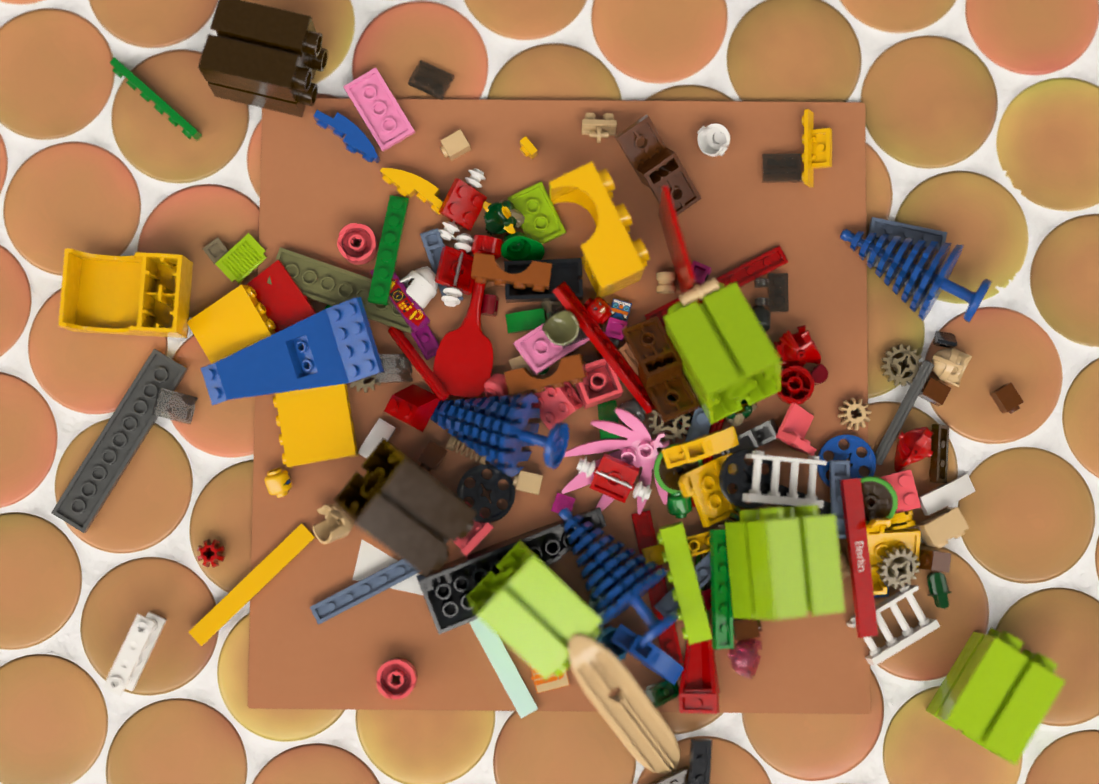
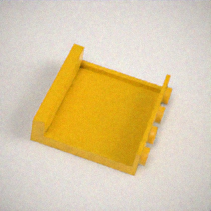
M241 284L187 321L211 364L276 333L274 330L276 325L266 316V308L262 303L258 302L255 297L257 296L256 291L251 286Z
M347 383L275 393L276 396H273L274 407L278 408L276 422L277 426L281 427L279 441L280 445L284 446V453H282L284 465L286 464L291 469L299 465L359 456Z

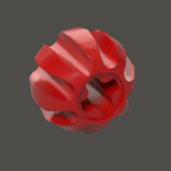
M210 539L203 541L204 547L199 545L197 549L201 553L200 556H197L198 561L204 560L202 565L207 568L210 566V563L213 568L219 566L218 560L223 562L225 556L222 555V551H226L224 545L219 548L220 541L216 539L212 543ZM208 551L214 552V556L208 555Z

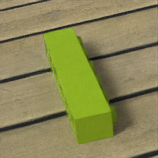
M681 521L659 527L660 532L656 534L659 545H664L665 551L661 553L664 564H669L670 570L667 576L669 583H674L675 589L671 591L674 602H679L680 608L676 610L679 621L683 620L685 625L684 628H681L684 640L688 639L689 644L713 639L683 523Z

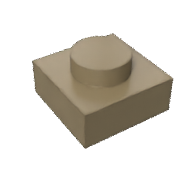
M218 237L202 248L214 264L228 252V249Z

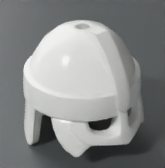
M428 266L412 270L399 281L407 288L406 293L422 310L425 309L430 300L437 294L438 283L435 282L436 274Z

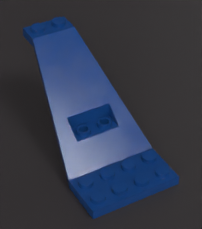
M356 297L320 311L222 360L202 367L201 371L211 403L216 405L232 399L351 383L384 372L362 299L361 297Z

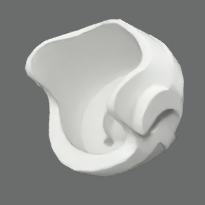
M714 123L707 127L702 126L697 132L698 145L703 153L712 157L725 154L731 140L730 133L725 126Z

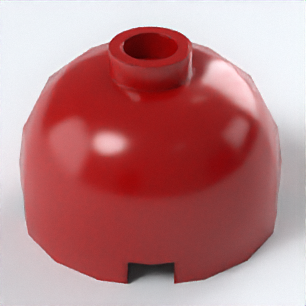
M794 365L781 371V391L777 392V396L781 401L788 405H791V403L800 405L806 402L811 397L815 385L810 372L801 366Z

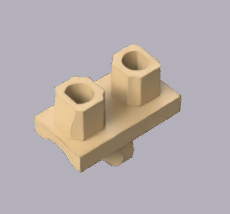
M586 113L585 118L582 119V135L597 137V143H601V137L616 136L617 120H614L612 113L603 114V120L596 119V114Z

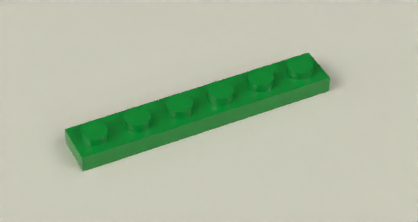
M115 57L109 62L114 67L112 71L118 77L124 76L128 80L126 83L134 91L138 88L142 92L140 96L148 103L150 100L155 103L154 108L162 115L165 112L169 116L167 120L175 127L181 126L183 128L181 132L189 139L193 137L196 141L202 137L190 123Z
M392 195L389 197L368 296L369 303L388 305L409 198Z
M726 529L710 530L713 649H733V608Z

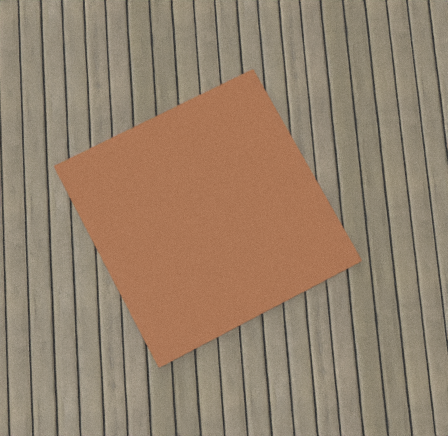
M316 98L313 107L305 106L302 117L262 108L259 244L265 249L264 255L267 259L258 266V275L275 262L281 247L372 279L373 276L370 271L375 268L378 252L370 262L354 265L342 256L338 250L337 241L340 231L346 225L351 223L364 224L375 234L379 249L390 195L404 197L396 190L398 187L393 183L389 185L382 179L383 175L380 172L382 168L403 170L427 180L439 189L440 194L437 197L443 202L455 178L467 183L465 177H470L469 170L476 168L484 172L483 176L486 180H481L480 184L482 187L475 189L488 197L486 202L492 204L502 199H507V197L541 181L549 195L550 181L593 162L597 172L604 168L609 172L615 186V190L612 191L614 198L611 200L614 206L621 203L625 205L633 223L629 226L631 232L628 235L631 241L640 238L650 257V260L646 261L647 266L644 268L640 281L602 298L610 306H612L613 299L632 303L627 319L629 327L646 321L645 314L678 298L681 291L659 219L660 204L651 189L641 182L615 136L601 137V143H597V137L582 135V119L585 118L586 113L596 114V119L603 120V114L612 113L614 120H617L616 135H618L643 116H649L668 149L676 153L702 198L680 213L677 219L690 263L692 264L693 261L711 267V272L706 282L713 277L717 278L779 245L788 260L787 264L739 289L751 309L753 306L761 305L770 312V329L765 334L773 348H775L774 342H779V338L782 337L783 333H787L790 330L791 334H795L798 332L797 327L805 325V331H809L811 339L821 354L820 364L827 368L828 378L825 382L814 385L811 397L799 405L814 416L804 438L811 442L810 445L817 449L814 456H818L821 447L828 440L839 435L857 436L868 443V422L864 421L866 424L865 428L859 425V430L855 431L853 426L850 430L847 429L848 423L841 425V421L844 420L843 417L838 418L839 414H843L839 407H845L843 404L845 400L850 403V398H855L856 402L858 399H862L861 405L868 403L867 256L862 261L859 257L861 247L858 246L856 251L853 252L850 249L851 243L840 238L842 231L848 229L854 234L858 231H865L863 239H866L865 104L863 102L395 99L415 133L382 152L351 99ZM804 109H809L814 113V130L832 129V167L814 169V187H808L802 181V171H804V164L802 162V153L804 152L802 116L804 115ZM316 110L333 119L338 112L353 122L373 145L380 159L379 163L366 161L362 158L363 155L358 152L356 154L351 153L346 149L343 142L345 137L340 138L333 134V130L328 127L323 129L316 124L317 121L313 117ZM718 123L728 129L731 140L723 156H708L700 150L697 132L702 126L707 127L708 125ZM461 129L471 150L451 161L449 157L445 158L440 150V147H442L441 140ZM525 136L538 150V155L534 159H531L529 156L525 157L519 149L521 147L520 140ZM644 137L639 138L637 146L641 147L644 145ZM675 189L672 192V197H678L680 190ZM417 193L412 198L408 195L405 197L409 198V204L395 267V273L400 280L412 270L426 266L431 268L420 234L436 228L443 230L445 226L442 222L450 221L444 215L435 213L431 209L432 205L427 201L425 203L420 201L416 197ZM563 202L553 205L566 230V234L543 244L545 253L541 260L583 257L584 253L580 246L586 243L596 231L592 216L586 209L574 203ZM482 208L471 231L457 224L460 231L454 232L453 235L455 238L462 233L471 235V238H474V235H485L504 241V236L510 233L488 234L485 230L486 223L484 219L486 210ZM521 226L520 228H514L516 232L524 233ZM442 238L444 246L454 248V244L458 243L456 239L448 241ZM359 241L355 242L357 247L361 246ZM472 252L466 253L474 257ZM501 255L496 260V264L501 270L505 271L504 261L511 260L505 259ZM582 266L583 300H580V302L585 304L590 297L594 299L597 295ZM674 272L675 280L673 283L676 286V292L671 294L656 293V287L658 286L656 273ZM487 281L484 294L496 295L499 298L496 317L481 314L482 332L490 339L493 347L492 376L495 373L504 374V372L512 370L509 360L521 355L514 342L532 331L527 330L526 332L508 334L506 314L541 309L542 302L506 303L505 286L494 285V282ZM438 287L437 294L430 300L423 312L430 320V323L427 325L439 344L446 333L456 330L461 326L468 311L472 294L466 295L462 293L463 300L455 307L445 306L441 300L442 296ZM307 298L316 313L322 311L327 306V304ZM368 319L380 360L383 361L382 366L385 368L381 375L385 378L379 379L381 385L375 384L374 391L368 388V393H365L363 388L360 392H357V386L352 389L350 388L351 383H347L358 451L379 418L396 428L388 442L419 466L422 462L418 461L431 440L448 452L437 470L431 469L429 473L457 495L458 484L462 476L469 469L482 465L479 463L480 458L475 462L476 455L473 459H470L471 453L468 457H465L466 451L461 455V449L458 453H456V447L453 451L446 449L451 434L448 433V429L441 428L438 422L435 423L429 420L422 432L384 412L392 395L412 384L433 394L435 393L389 335L388 329H390V326ZM608 320L603 324L604 333L606 331ZM401 330L433 372L435 356L426 360L412 335ZM623 338V341L619 340V347L625 344V338ZM560 360L551 365L546 374H537L535 377L544 379L552 376L557 371ZM808 362L803 368L811 372L818 364ZM619 377L623 393L621 397L614 399L617 402V408L620 407V404L634 398ZM370 378L365 384L372 382L374 379ZM569 381L570 384H571V385L573 386V388L575 389V391L578 393V390H577V388H576V385H575V384H572L571 381ZM534 390L526 391L527 394H535ZM275 393L255 396L251 571L301 523L315 536L313 526L325 520V515L320 514L317 509L325 504L336 503L334 499L356 471L362 476H365L367 473L361 467L366 458L360 454L357 457H344L299 465L291 469L286 464L284 465L282 460L284 446H281L279 441L281 427H278L276 422L278 408H275L273 403V396H276ZM483 393L479 397H476V399L480 397H486L485 393ZM777 393L757 402L758 407L756 410L752 411L751 415L745 418L742 424L734 427L736 435L738 436L771 419H774L779 428L790 405L782 402ZM449 395V397L446 400H454L455 403V400L457 399L466 400L469 398H462ZM598 405L588 409H584L583 406L562 421L568 424L569 441L566 451L584 443L601 440L600 428L591 425V421L599 420ZM856 410L851 412V415L853 414L852 418L858 417ZM652 412L644 413L645 420L642 423L647 428L651 438L654 439L658 433L653 435L652 432L655 428L649 427L653 423V421L649 420V417L654 416ZM658 415L657 423L659 425L662 420ZM618 416L619 424L624 425L622 420ZM727 417L724 419L722 429L732 426L726 422ZM529 418L528 422L539 423L537 434L549 435L551 430L546 427L540 418ZM670 421L666 422V423L663 425V426H665V425L671 424V425L673 426V424H672ZM664 430V431H663V432H665V433H667V434H673V433H672L671 431H669V430ZM684 435L683 439L681 440L678 437H676V442L674 443L672 439L669 438L670 445L684 443L686 440V437ZM620 436V438H616V439H627V438ZM662 437L660 440L665 442V438ZM778 438L754 449L756 451H764V454L767 456L808 459V456H811L794 450ZM841 439L838 446L840 449L846 450L849 443L847 440ZM460 441L457 451L463 442ZM536 445L522 447L521 450L532 451L528 461L518 462L517 465L524 467L521 471L543 476L539 495L516 490L514 485L515 500L512 508L503 518L491 523L494 528L470 554L562 520L559 513L553 512L551 509L557 493L562 494V489L579 473L580 470L576 468L580 459H585L587 456L588 462L597 461L603 457L604 453L610 454L620 449L596 454L563 457L559 466L552 469L545 464V448ZM660 447L657 448V450L659 451V453L661 452L662 449H664V448H660ZM858 447L856 450L857 456L860 458L866 456V449ZM825 451L823 454L824 460L827 462L832 460L833 453ZM721 452L714 454L713 460L722 456ZM744 457L747 465L753 462V459ZM488 461L486 462V464H489V465H493V464H494V463H490V462H488ZM780 462L779 484L788 488L790 484L791 462ZM799 463L797 491L807 494L809 464ZM762 464L761 473L765 475L768 473L769 467L767 464ZM861 466L859 469V474L862 477H866L869 474V469L866 466ZM281 467L282 470L288 471L292 488L288 490V495L277 498V495L269 494L264 478L267 476L268 471ZM639 467L640 470L634 482L635 486L639 482L643 467ZM485 469L482 471L484 479L489 480L492 478L493 475L490 470ZM652 469L650 485L652 492L649 499L646 500L642 512L648 510L651 512L658 545L659 541L656 533L660 532L659 527L682 521L685 535L688 537L719 527V525L727 523V519L735 522L729 516L709 527L703 528L696 507L692 508L687 517L675 518L674 515L668 513L667 504L664 505L660 498L654 479V470ZM828 470L826 472V478L830 481ZM817 471L815 496L830 503V488L824 484ZM467 478L464 484L467 488H473L475 480ZM500 480L498 482L499 489H508L507 481ZM734 483L728 485L730 494L736 492ZM589 484L563 495L575 498L571 514L574 516L595 509L603 494L589 488L591 485ZM483 488V493L481 494V496H486L487 499H489V494L491 493V491H486ZM630 491L625 503L615 499L602 511L606 526L601 529L604 531V534L595 541L596 543L605 536H613L615 538L614 541L603 551L621 541L625 544V547L620 553L625 552L629 548L636 551L629 561L634 560L635 557L640 555L631 514L638 513L637 497L633 498V491ZM466 497V498H464V500H463L464 502L467 501V502H469L472 506L474 505V500H473V498H471V497ZM500 499L497 501L499 509L504 510L507 508L508 503L506 500ZM765 503L756 508H739L743 511L779 508L782 506ZM488 508L480 509L479 513L484 518L490 516ZM355 524L346 537L331 543L323 544L317 538L313 539L250 600L248 707L250 709L517 711L470 623L438 634L423 595L388 588L318 625L310 607L359 582L353 580L361 540L366 541L397 561L402 560V558ZM451 539L448 541L447 545L450 547L448 549L449 558L445 564L466 556ZM838 539L839 553L843 552L849 561L847 540ZM585 548L582 553L575 556L572 551H569L557 562L549 565V567L589 604L592 590L587 592L585 584L593 575L590 577L588 575L583 580L581 571L589 563L584 566L581 565L580 568H578L576 563L577 559L586 553L588 549ZM692 556L693 565L695 566L696 556ZM668 563L662 564L663 569L666 571L670 570ZM666 574L665 580L667 590L669 592L674 587V583H669L668 576ZM850 574L842 579L845 612L811 616V611H807L808 616L781 620L757 619L760 620L762 631L759 632L760 637L736 641L734 638L733 649H714L720 690L719 713L869 714L871 712L870 664H868L865 658L870 655V649L864 638H857L856 627H848L846 624L851 621L850 617L855 615ZM647 592L641 599L652 611ZM632 606L615 619L613 618L608 624H604V629L609 626L618 628L619 624H622L641 636L649 631V626ZM711 609V610H708V612H709V619H710V626H711V633H712V609ZM678 618L675 621L683 658V663L680 665L683 667L687 639L684 640L681 629L685 627L683 620L679 621ZM656 637L651 643L660 649L658 637ZM501 639L538 707L536 711L599 712L581 688L571 665L567 671L569 686L537 693L534 680L531 679L530 665ZM628 653L625 655L626 658L620 660L644 692L647 690V686L664 680V678L641 664L639 660ZM399 657L406 659L413 664L417 671L418 679L415 688L403 699L384 697L379 692L376 684L379 668L390 659ZM682 673L676 681L678 688H680ZM394 675L393 681L400 682V675ZM616 687L617 690L612 688V693H608V696L617 695L620 687ZM679 696L656 709L659 712H679Z

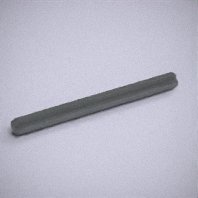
M923 361L874 454L876 464L882 465L934 367L932 362Z

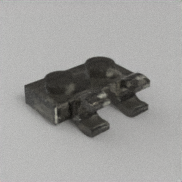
M769 273L767 275L768 279L756 278L754 280V288H768V298L757 297L755 299V306L768 307L769 312H788V273Z

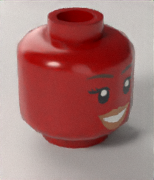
M600 296L594 299L590 297L584 304V307L598 325H603L612 315L611 306Z

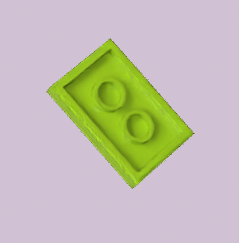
M542 181L507 197L515 205L516 209L523 214L525 220L521 228L528 238L537 240L543 245L566 234V230Z

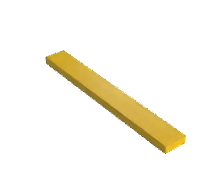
M301 523L188 633L203 646L316 537Z

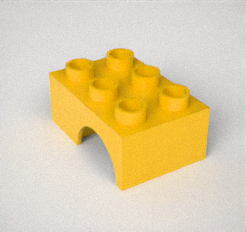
M590 162L550 181L549 197L553 205L563 202L574 203L586 209L592 216L596 231L586 243L580 246L584 253V256L581 257L582 266L597 297L604 298L640 281L644 268L647 266L646 261L650 260L643 241L640 238L631 241L628 235L631 232L629 226L633 223L625 205L621 203L614 206L611 200L614 198L612 191L615 190V186L606 168L597 172L593 162Z
M65 248L58 326L72 332L187 338L193 262L185 256L178 254L135 252V255L108 256Z

